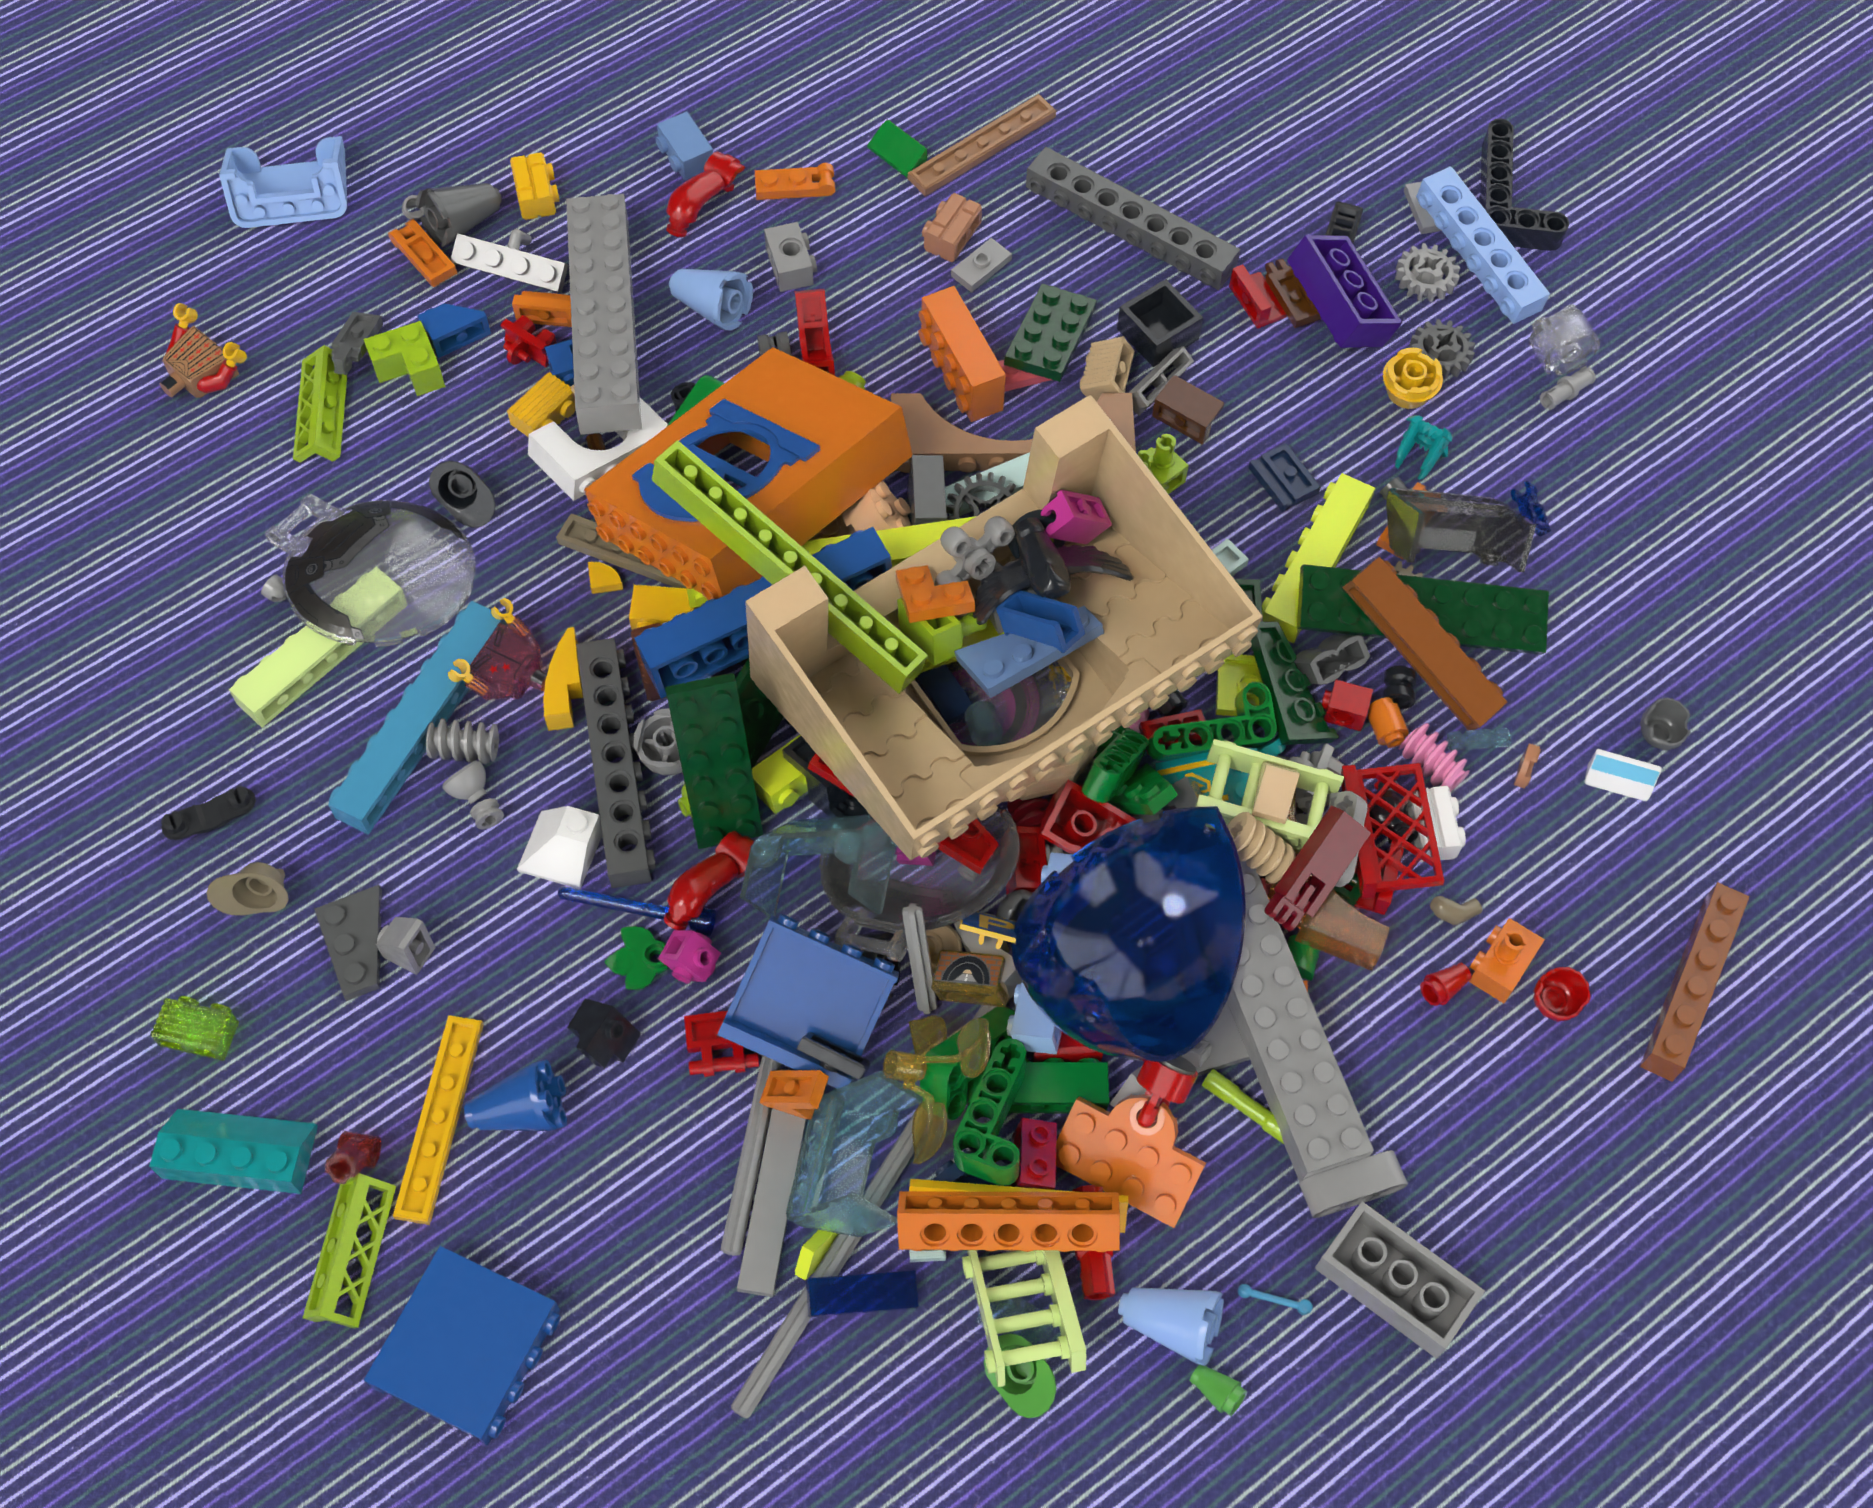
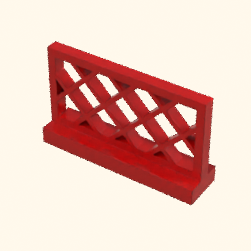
M1421 763L1356 770L1355 765L1342 766L1341 776H1344L1341 785L1342 792L1352 791L1366 800V803L1367 798L1371 800L1367 804L1364 827L1371 834L1359 850L1356 863L1361 899L1375 898L1376 892L1444 885V876ZM1414 774L1416 784L1410 791L1395 782L1400 775ZM1376 778L1385 785L1375 795L1364 787L1363 779ZM1389 788L1404 797L1396 808L1382 799V796ZM1409 800L1421 808L1422 813L1416 820L1401 812ZM1376 804L1391 813L1382 824L1370 817L1369 814ZM1395 817L1410 826L1402 837L1387 828ZM1414 830L1427 837L1428 843L1422 850L1406 841ZM1381 833L1396 842L1388 854L1375 846V841ZM1401 846L1416 856L1408 867L1393 858ZM1428 850H1430L1431 857L1426 854ZM1420 860H1423L1433 867L1435 876L1421 877L1412 870ZM1387 863L1402 872L1397 880L1382 881L1380 871Z

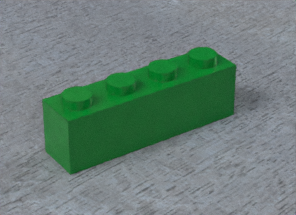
M1048 1058L1044 1062H1030L1029 1059H1026V1074L1008 1113L1069 1114L1079 1096L1107 1111L1109 1105L1108 1062H1099L1095 1058H1084L1078 1062H1064L1061 1058ZM1005 1064L1006 1071H1008L1009 1064ZM983 1073L968 1082L967 1108ZM993 1088L990 1091L993 1093H1001L1004 1091V1089Z

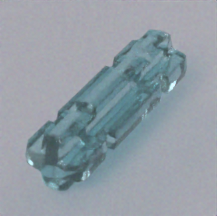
M1496 728L1494 732L1491 729L1468 730L1464 734L1461 731L1449 732L1447 734V746L1451 751L1455 749L1463 750V747H1466L1467 750L1493 748V744H1496L1497 747H1508L1511 745V733L1508 728Z

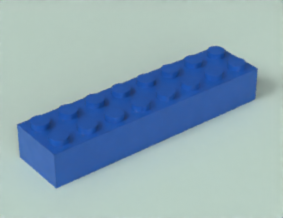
M874 527L856 531L849 538L836 544L826 545L819 552L812 555L853 591L892 568L891 556ZM762 576L761 579L753 583L738 586L731 593L718 599L708 600L701 607L688 613L678 614L671 621L658 627L648 628L641 635L634 638L644 667L661 699L667 696L665 690L667 686L707 678L749 658L745 601L770 587L772 584Z

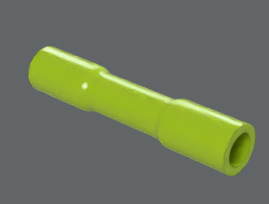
M1212 1069L1201 1086L1225 1103L1234 1106L1259 1124L1265 1132L1284 1144L1273 1113L1241 1091L1236 1084L1215 1069Z

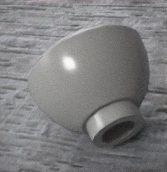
M475 760L449 777L443 783V790L454 798L468 800L470 804H473L487 794L484 789L486 773L481 761Z

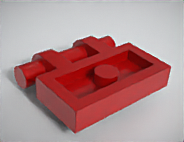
M728 1011L684 1016L688 1053L701 1052L702 1060L689 1061L690 1075L704 1074V1077L715 1076V1072L735 1070V1073L746 1072V1068L759 1067L758 1053L744 1055L743 1046L717 1035ZM733 1048V1056L713 1058L712 1050Z

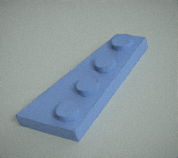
M1085 606L1077 609L1085 635L1065 653H1061L1053 646L1011 633L1008 636L1001 634L954 652L956 660L985 693L992 698L1104 634L1103 625Z

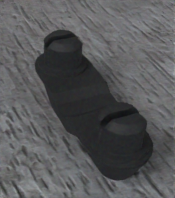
M237 786L236 789L232 788L228 792L216 796L203 804L193 805L180 811H173L172 814H165L161 821L162 833L170 840H181L222 827L231 820L248 814L255 806V794L248 788Z

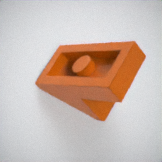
M820 1070L770 1071L759 1103L766 1107L811 1120L815 1109L819 1107L829 1076Z

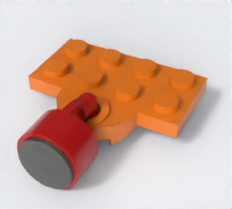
M1155 1048L1149 1051L1136 1078L1137 1082L1146 1089L1145 1094L1129 1095L1119 1101L1111 1113L1079 1096L1056 1141V1166L1091 1185L1103 1187L1105 1192H1119V1195H1127L1129 1205L1175 1228L1206 1165V1162L1175 1147L1178 1124L1177 1118L1173 1116L1169 1109L1171 1102L1185 1103L1198 1076L1196 1067L1185 1058L1171 1051Z

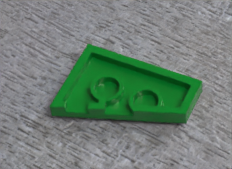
M1146 763L1132 775L1108 803L1127 814L1155 815L1178 794L1170 782Z

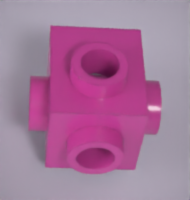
M674 930L658 960L673 971L672 976L683 983L689 984L691 981L706 982L707 978L713 974L721 952L711 945L712 940L704 934L692 930Z

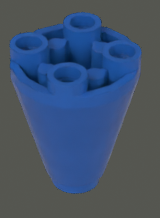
M547 1059L531 1063L476 1094L470 1101H466L464 1104L465 1119L471 1129L478 1128L480 1130L551 1131L565 1127L567 1125V1116L562 1107L561 1097L566 1094L565 1082L561 1075H554Z

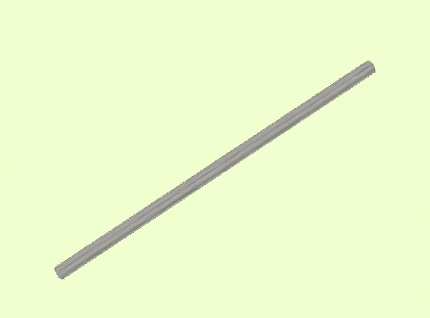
M1028 943L1027 947L1019 945L1013 957L1022 961L1023 954H1028L1030 944ZM993 986L971 1023L999 1005L1005 1006L1010 998ZM921 1104L917 1107L731 1404V1409L739 1416L746 1419L751 1416L938 1114L922 1107Z

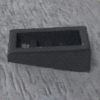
M1337 201L1326 235L1348 236L1353 244L1363 208Z

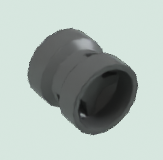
M787 331L778 332L775 336L771 337L766 334L757 335L760 356L772 347L775 348V346L778 350L791 355Z

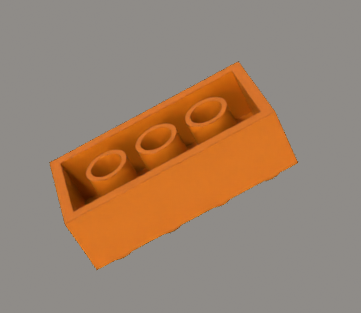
M955 286L922 297V310L919 311L921 329L918 331L923 346L929 347L934 366L941 368L947 389L954 391L957 406L961 413L965 412L970 422H974L1003 411L1006 374Z

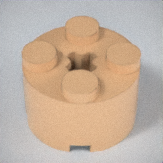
M881 481L873 489H869L862 498L842 513L846 526L852 524L855 531L866 530L871 527L878 531L911 526L908 514L911 513L909 505L903 498L897 499L890 492L889 487L884 481Z

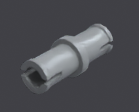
M1584 366L1571 376H1564L1559 379L1557 385L1541 393L1540 402L1542 406L1552 410L1563 401L1575 398L1580 390L1595 382L1596 376L1594 371L1590 367Z

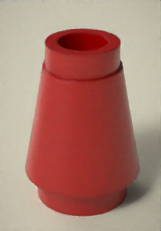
M1458 963L1426 975L1420 985V990L1429 1004L1433 1006H1438L1439 1004L1446 1005L1471 980L1472 975L1465 964Z

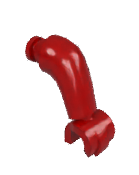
M716 151L706 161L704 172L688 179L674 190L670 195L666 213L670 216V224H667L666 231L669 234L681 238L686 237L687 230L685 228H688L690 223L696 222L699 211L708 200L722 190L725 192L733 191L735 185L732 182L736 175L746 168L740 164L739 159L730 154L725 155Z
M737 831L728 833L716 847V854L698 862L674 881L667 897V902L670 906L669 912L664 916V922L672 929L685 930L688 926V921L692 917L701 915L708 900L720 888L735 878L744 877L751 865L764 854L758 848V843L749 836H742Z

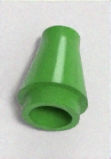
M1199 1365L1190 1377V1382L1202 1392L1220 1414L1225 1412L1232 1416L1240 1407L1247 1394V1391L1241 1387L1242 1383L1217 1372L1206 1365Z

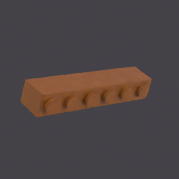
M1379 556L1342 588L1469 732L1480 728L1508 703L1503 697L1501 688L1484 676L1479 663L1462 651L1458 639L1451 633H1447L1440 626L1436 614L1430 609H1425L1418 601V596L1414 589L1409 585H1404L1396 576L1395 568Z
M1717 882L1704 898L1641 1061V1068L1671 1082L1685 1069L1750 896Z

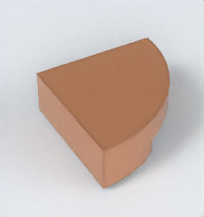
M1528 744L1519 763L1514 781L1515 786L1521 788L1528 786L1533 765L1535 762L1537 763L1541 751L1539 746Z

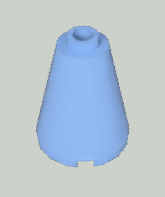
M679 269L671 276L669 281L673 297L723 330L732 331L742 324L738 320L742 314H748L753 299L752 283L746 280V277H748L746 274L738 271Z
M1132 1287L1129 1294L1123 1293L1119 1303L1118 1314L1123 1315V1323L1188 1360L1205 1366L1214 1349L1207 1345L1211 1344L1214 1336H1218L1224 1299H1221L1223 1294L1217 1291Z

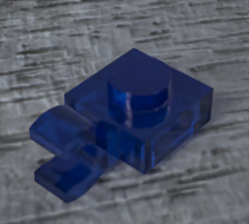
M1526 481L1525 494L1522 495L1518 490L1512 489L1511 498L1518 504L1520 511L1518 519L1522 527L1541 537L1551 532L1544 506L1538 502L1536 486Z

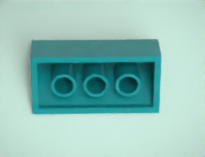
M177 1109L158 1132L149 1167L161 1179L302 1194L318 1125L315 1123Z

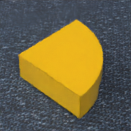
M588 562L592 594L623 590L621 578L612 567L601 562Z

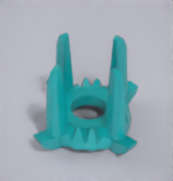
M1413 415L1406 418L1410 424L1408 430L1402 435L1404 438L1398 448L1395 467L1397 469L1400 467L1415 443L1420 444L1419 448L1424 446V450L1427 451L1429 449V452L1420 468L1422 470L1418 476L1420 480L1429 474L1440 456H1448V444L1452 441V435L1448 429L1443 428L1442 430L1435 425H1431L1429 422H1425L1423 417Z

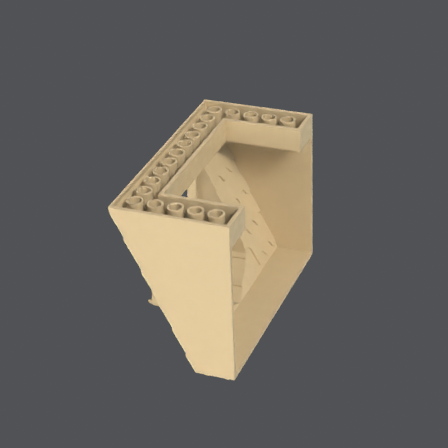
M1091 395L1035 427L1023 489L959 527L969 537L979 540L984 535V526L990 518L1001 516L1013 525L1026 513L1039 509L1042 510L1044 506L1057 497L1056 493L1060 490L1099 497L1112 525L1087 545L1066 541L1064 546H1095L1097 550L1120 559L1129 568L1130 573L1134 577L1133 580L1128 581L1108 574L1091 572L1070 575L1072 582L1070 592L1057 598V601L1077 606V608L1085 606L1102 623L1104 634L1057 661L1072 679L1070 688L1061 707L1054 716L1035 732L1019 740L1001 745L971 746L961 744L915 679L898 694L828 633V597L806 566L745 601L751 679L832 770L833 774L864 806L866 811L891 837V840L910 861L919 855L921 858L929 856L939 848L938 843L948 836L951 839L957 838L969 828L967 824L979 818L982 821L990 817L997 811V805L1001 802H1012L1019 798L1023 801L1054 794L1068 779L1075 783L1097 753L1098 746L1111 738L1113 730L1121 725L1124 728L1133 725L1140 719V713L1149 707L1152 710L1161 707L1168 701V695L1177 689L1180 692H1184L1197 681L1196 677L1205 671L1208 675L1212 674L1225 663L1224 659L1234 654L1235 657H1238L1252 646V638L1259 632L1257 627L1263 617ZM940 539L857 588L854 592L900 630L897 599L901 598L896 582L895 570L928 565L934 582L939 573L944 570L953 569L957 562L953 556L944 550ZM1008 545L998 546L992 553L996 561L1002 566L1015 560ZM971 576L967 580L975 599L978 587L981 586V581ZM960 614V615H954V616H955L956 618H959V617H962V616H964V615H966V614Z

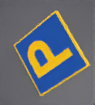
M978 911L960 919L959 929L979 934L980 945L984 943L985 936L997 939L996 949L1001 948L1003 940L1026 947L1028 945V924Z

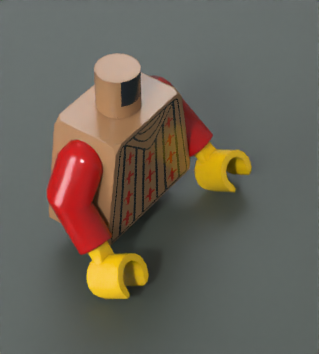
M182 303L176 304L173 309V315L180 321L179 324L174 326L169 346L162 360L169 376L159 383L161 388L170 397H173L185 388L196 398L226 389L231 379L239 375L236 363L241 364L246 361L247 355L245 351L240 350V346L233 342H228L222 349L195 326L189 328L188 323H193L198 318L196 310L192 308L187 309V305Z

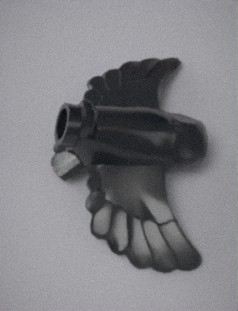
M1027 518L1019 522L1015 527L1020 557L1006 563L1005 566L996 568L992 574L981 580V587L977 590L976 598L974 599L975 612H973V618L976 619L978 625H984L1001 603L1014 593L1028 587H1032L1034 592L1040 597L1049 599L1060 598L1070 592L1072 585L1071 574L1083 572L1108 574L1128 581L1133 580L1134 577L1130 573L1129 568L1120 559L1097 550L1095 546L1082 547L1080 545H1071L1069 547H1055L1040 520L1037 518Z

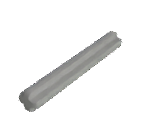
M910 903L909 907L903 908L902 917L917 1008L923 1011L924 1014H930L931 1011L937 1009L938 1005L923 909L918 907L916 903Z

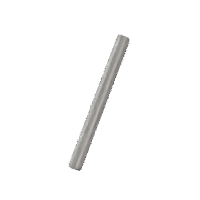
M763 1055L721 1244V1251L732 1256H739L742 1252L772 1108L766 1107L759 1102L770 1071H777L781 1068V1063Z

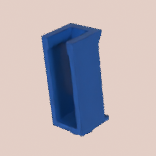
M1020 590L1008 597L996 608L1006 636L1011 633L1057 648L1061 653H1065L1085 635L1077 606Z

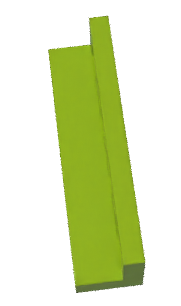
M325 345L302 360L293 460L300 463L315 453L332 462L340 458L347 374L334 373L335 367L331 355L333 349Z
M361 1173L342 1177L303 1319L312 1322L330 1321L350 1328L359 1327L396 1190L395 1185ZM369 1187L383 1192L379 1207L371 1211L366 1201ZM367 1221L372 1235L370 1242L361 1246L356 1232L358 1225ZM357 1256L362 1266V1272L360 1277L352 1282L346 1269L348 1261ZM346 1292L353 1303L349 1317L334 1313L338 1298Z

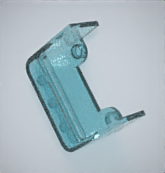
M871 815L792 820L754 841L749 853L740 898L769 918L771 915L776 916L788 856L834 853L843 863L853 864L848 894L874 913L882 914L896 844Z
M883 1071L876 1072L824 1094L818 1109H815L811 1120H808L786 1208L787 1219L801 1227L853 1237H861L896 1225L897 1218L867 1201L863 1198L875 1144L890 1138L897 1129L899 1112L922 1103L923 1096Z

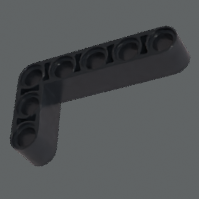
M1502 118L1494 119L1489 123L1482 144L1480 204L1513 247L1546 251L1557 250L1562 245L1568 230L1569 219L1559 212L1512 207L1514 129L1509 121Z

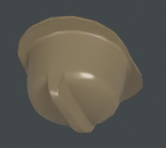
M250 863L238 874L225 875L212 881L206 892L207 899L214 908L230 915H249L280 911L286 907L289 900L288 892L284 888L285 872L283 869H275L266 863Z

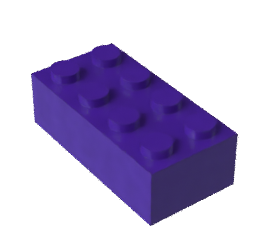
M1305 235L1288 257L1287 261L1294 275L1299 279L1308 298L1313 302L1320 314V318L1325 322L1333 335L1334 341L1340 348L1383 347L1402 324V321L1348 236Z

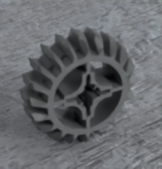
M980 472L976 473L975 483H972L971 478L966 476L964 482L967 487L964 489L960 484L956 483L954 489L959 495L949 493L947 499L954 504L946 505V513L953 514L947 516V520L960 519L959 513L964 501L974 513L973 517L980 515L979 509H990L1010 497L1016 485L1010 483L1006 488L1003 487L1006 480L1005 476H1001L998 483L993 482L994 473L992 472L988 474V481H982V474ZM990 491L998 495L984 501L980 500L977 496L974 497L972 494Z

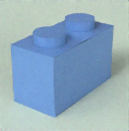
M686 111L658 123L656 143L661 153L666 152L673 171L675 173L679 172L685 181L704 172L706 161L714 153L713 148L689 113Z

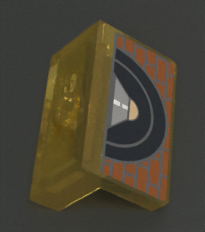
M941 950L938 955L931 989L941 1001L1006 1007L1008 993L1001 985L1006 960L1002 955Z

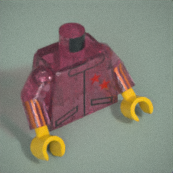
M502 598L499 601L506 608V613H500L494 606L491 608V614L495 619H504L506 624L500 623L471 665L464 659H457L453 662V665L458 667L462 674L452 669L448 672V678L451 681H465L466 687L486 700L507 699L508 697L520 699L529 686L541 692L545 689L547 673L541 670L543 667L540 654L541 647L531 630L520 617L512 615L513 604L511 601Z

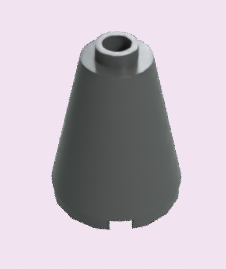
M489 183L427 188L421 190L417 195V207H423L425 214L424 217L420 218L430 238L436 244L442 243V247L455 241L457 233L464 235L500 209L502 202L499 190Z

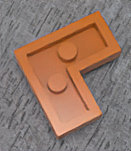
M928 565L895 570L896 582L909 623L975 612V600L968 580L935 586Z

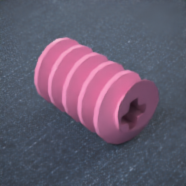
M1425 723L1407 736L1399 746V750L1404 748L1402 755L1405 759L1413 757L1411 764L1421 763V766H1423V776L1428 777L1432 775L1430 782L1433 786L1442 783L1441 786H1448L1451 792L1469 774L1470 770L1466 772L1463 770L1467 760L1464 758L1455 762L1454 759L1458 751L1455 749L1446 754L1444 751L1448 742L1445 740L1437 745L1435 741L1439 733L1436 731L1427 736L1426 732L1430 725Z

